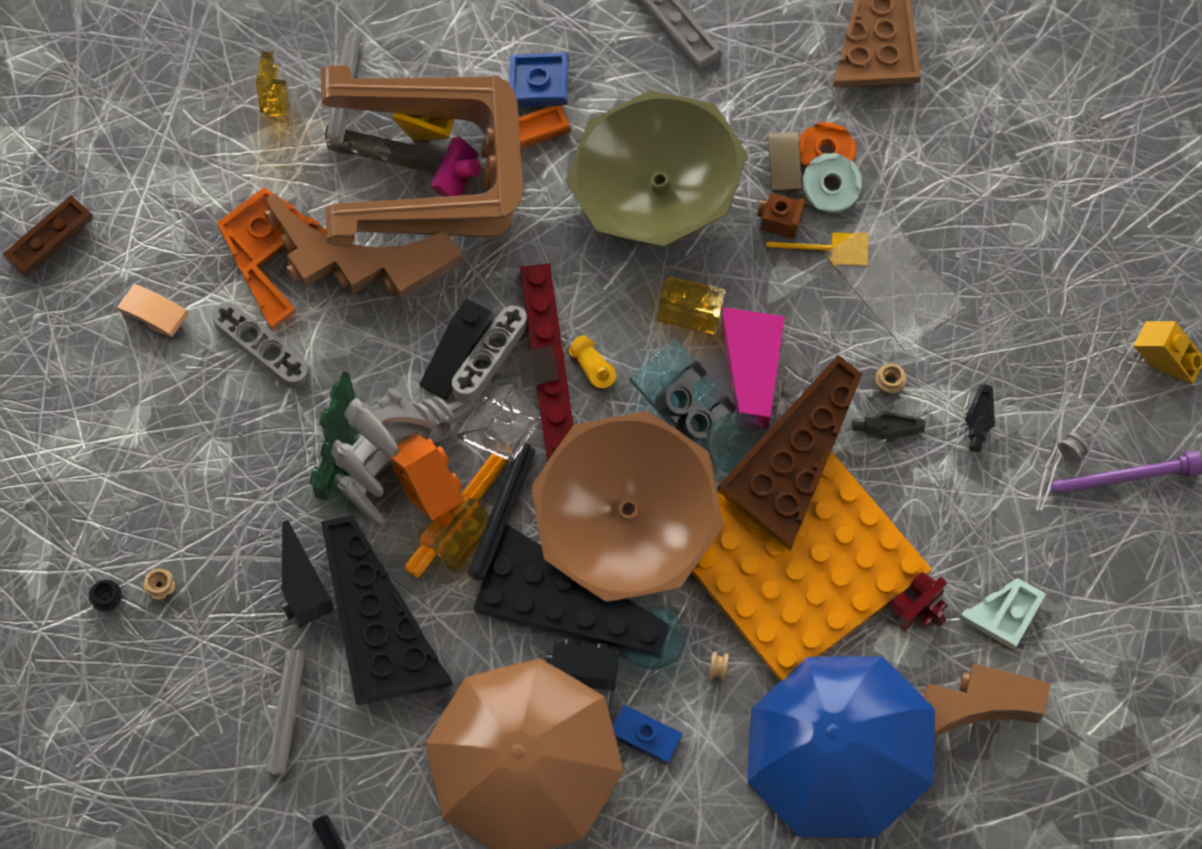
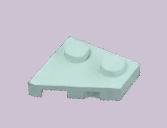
M1017 578L1005 585L1004 589L984 598L981 603L973 608L963 611L960 620L1015 650L1046 593Z

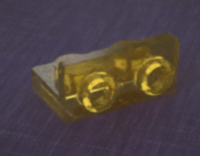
M262 51L256 77L259 110L261 113H266L270 116L289 115L287 81L279 79L280 67L275 64L274 52Z
M667 276L660 296L657 321L715 334L727 289Z
M462 495L463 503L436 518L427 526L426 531L419 538L422 545L433 549L445 565L456 572L478 546L490 517L476 499Z

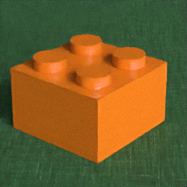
M415 433L397 444L400 451L396 456L386 455L411 504L431 521L464 502L460 493L463 486L456 474H450L446 466L450 462L443 448L441 446L436 447L430 438L426 440L418 433Z

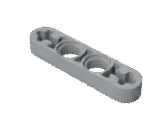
M221 303L215 307L212 318L216 329L284 385L290 388H299L306 384L309 373L307 365L302 358L236 305ZM225 315L228 317L232 315L234 323L238 325L236 329L228 320L222 322L221 316ZM247 330H254L258 333L256 340L249 343L242 341L241 335ZM276 348L280 351V356L276 360L269 361L263 357L264 352L267 349ZM287 362V366L294 371L299 368L300 375L296 376L293 374L289 377L288 369L284 366V363Z
M508 306L499 313L453 377L452 391L455 399L468 403L480 396L527 329V314L523 308ZM508 321H513L508 331ZM495 338H501L506 341V344L502 347H493L490 345V341ZM479 360H486L490 363V366L486 369H477L474 367V363ZM470 381L472 388L466 387Z

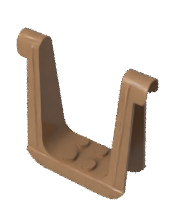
M330 65L321 69L322 104L325 106L466 120L479 126L485 136V140H482L481 156L482 158H487V168L483 169V185L489 187V191L477 195L329 205L326 207L328 243L333 245H351L354 242L356 232L436 235L446 231L449 236L492 237L494 239L506 232L512 223L513 212L521 201L523 191L518 104L515 92L507 81L497 75L489 77L351 79V70L346 65Z

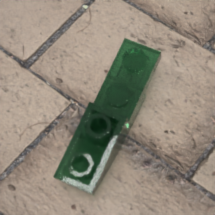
M342 372L339 382L334 381L330 391V399L332 401L328 409H323L319 421V426H322L325 438L320 454L323 459L320 466L313 469L310 485L313 487L315 497L326 501L335 482V476L338 473L350 476L343 468L336 465V460L332 456V447L337 440L342 444L346 443L353 446L358 440L359 431L353 428L345 417L346 409L352 400L355 399L353 385L347 372Z

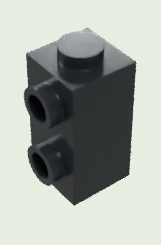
M563 640L561 643L554 642L553 653L547 652L545 662L572 676L586 686L615 691L619 661L618 649H613L608 644L599 643L592 647L583 646L580 642L574 640Z

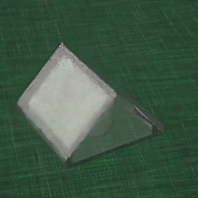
M515 383L486 390L458 431L457 438L513 462L520 452L523 443L527 441L541 419V414Z

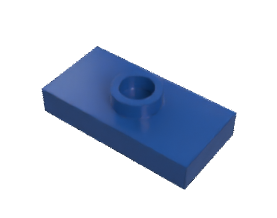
M625 704L613 724L617 740L667 765L683 736V733Z

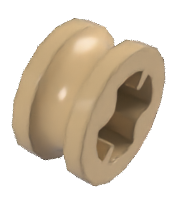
M716 651L712 652L708 680L713 681L714 678H719L721 682H725L729 653L719 656Z

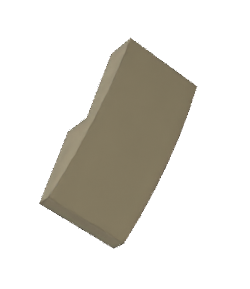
M798 132L768 133L771 192L802 190Z

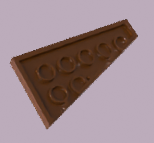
M839 355L835 357L717 487V491L790 551L862 377L861 372Z

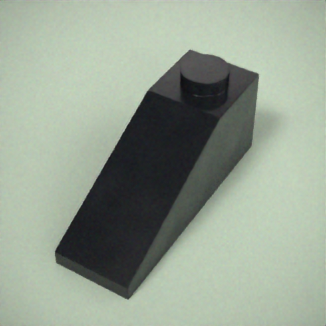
M465 298L451 319L419 383L420 387L447 400L452 392L453 377L493 323L492 311Z
M286 520L282 522L281 585L285 601L280 603L287 619L291 620L294 618L300 628L334 609L325 587L290 522Z

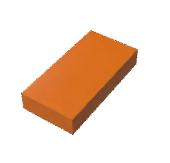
M550 106L518 117L520 149L571 132V126L561 106Z

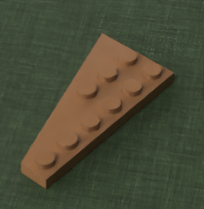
M855 0L833 87L920 83L921 72L911 0Z

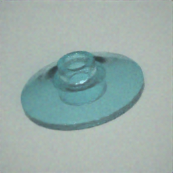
M734 412L723 416L714 424L708 437V452L711 460L720 470L730 473L767 433L765 427L756 417L744 412ZM736 436L738 444L735 447H731L730 440Z

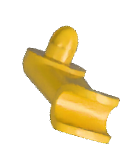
M582 335L575 338L568 349V354L573 359L576 358L590 384L597 389L611 387L616 380L614 367L607 363L594 348L595 343L587 336Z

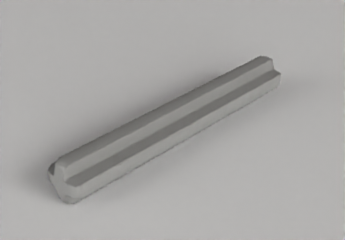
M289 649L286 653L267 765V773L273 777H284L286 773L305 658L304 652L301 650Z

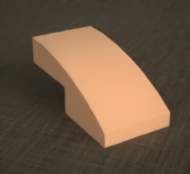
M136 284L131 287L117 307L123 315L142 321L150 330L173 337L189 314L186 309L173 301Z

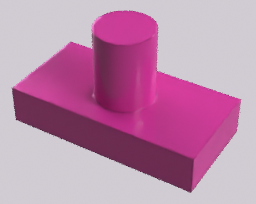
M461 136L452 138L430 186L441 197L461 196L468 178L477 177L481 172V165L477 160L479 153Z

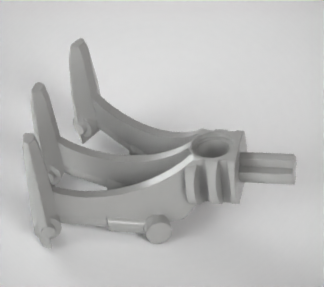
M389 388L385 396L374 402L370 408L358 398L352 400L345 411V417L350 425L356 428L362 436L353 446L346 443L342 444L337 440L332 447V456L336 460V465L352 476V478L349 476L340 477L338 474L335 476V484L341 491L342 496L351 501L375 524L383 528L386 522L380 512L367 498L368 491L377 497L383 494L384 489L376 478L390 465L386 455L396 456L400 451L397 444L415 433H418L426 440L430 438L434 444L449 438L452 422L472 413L469 402L463 403L457 400L447 405L442 399L435 396L430 400L427 399L421 403L414 404L401 399L403 395L394 388Z

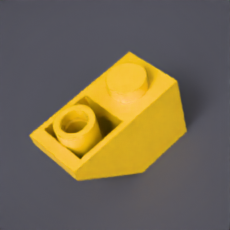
M1176 321L1145 322L1134 344L1136 350L1149 365L1187 383L1194 384L1202 368L1201 352Z

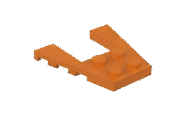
M263 187L218 221L217 227L269 328L273 331L294 315L296 310L259 269L285 249L280 239L282 233L277 226L272 227L264 215V211H266L265 199L274 193ZM280 198L288 209L308 226L327 235V230L321 227L319 222L311 217L307 218L298 212L296 207Z

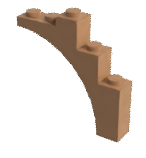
M276 193L265 199L266 211H264V215L272 227H278L282 233L280 239L287 251L290 252L287 254L288 266L286 270L295 283L299 281L304 289L336 271L334 277L342 289L347 287L351 295L383 277L381 282L388 294H395L397 299L401 301L461 265L462 254L446 231H442L423 241L403 246L333 245L327 242V235L308 226L292 213Z
M973 663L969 673L963 672L959 691L927 684L924 693L920 694L935 708V738L962 725L984 720L1015 719L1039 723L1045 714L1051 683Z

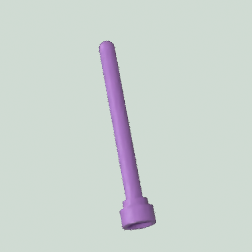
M1197 450L1184 452L1182 456H1178L1177 460L1055 481L1052 483L1051 489L1054 493H1064L1178 472L1181 475L1186 474L1187 477L1202 475V460Z

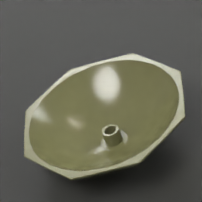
M649 90L588 121L566 181L596 232L665 247L727 215L748 154L716 104Z

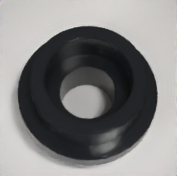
M108 579L96 582L89 592V600L92 606L99 611L106 612L115 609L122 599V591L119 585ZM109 592L112 594L109 600H101V596L104 593Z

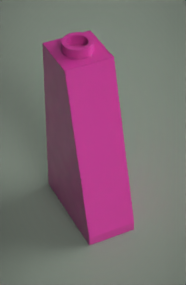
M724 307L721 330L733 402L736 406L737 425H743L749 430L768 429L785 316Z

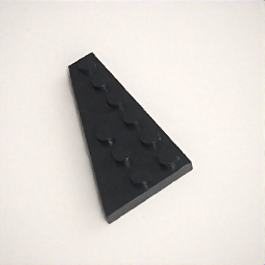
M353 515L321 521L356 706L452 686L451 678L444 670L436 653L429 645L398 590L394 587Z
M509 525L505 527L474 605L475 613L601 644H608L613 647L658 658L662 656L670 629L668 623L627 598L605 602L544 560L542 546Z

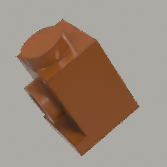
M770 192L768 200L762 199L757 216L762 217L760 229L795 239L806 199L800 198L795 200Z

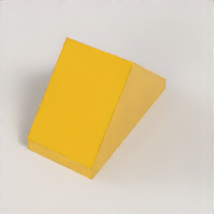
M394 113L392 117L396 124L414 142L449 139L455 120Z

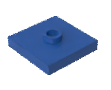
M568 52L510 54L509 85L515 92L518 107L568 105Z

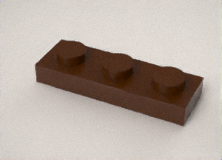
M70 195L7 249L3 255L26 278L92 221L93 216L90 211Z

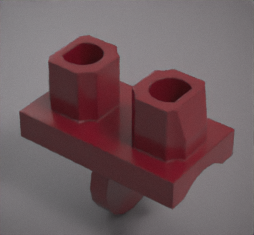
M920 572L910 584V588L920 598L914 603L901 592L890 604L889 608L900 619L898 627L906 632L923 614L925 616L919 622L922 627L927 628L931 623L941 627L946 622L943 611L948 605L943 600H940L936 605L933 603L944 593L943 588L948 582L941 576L935 581L929 575Z

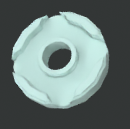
M837 153L823 154L813 159L805 169L802 178V192L807 202L816 210L827 214L840 213L850 208L858 199L862 188L861 174L856 164ZM828 176L836 177L840 182L839 189L835 191L828 190L824 185V179Z

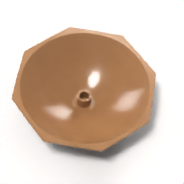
M648 411L573 425L531 486L544 560L605 602L681 588L723 527L709 452Z
M540 658L466 677L426 742L442 818L491 849H549L584 839L623 773L605 697Z

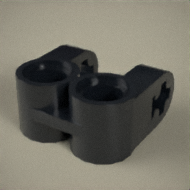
M697 360L684 368L655 397V408L658 413L670 419L675 429L692 441H697L711 435L736 410V406L727 396L718 400L708 410L697 404L691 388L707 373ZM671 394L678 398V408L672 405ZM691 418L698 422L699 429L697 432L691 427Z

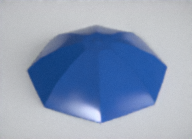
M806 657L784 680L776 684L752 707L747 782L799 837L877 838L933 785L935 708L883 657Z

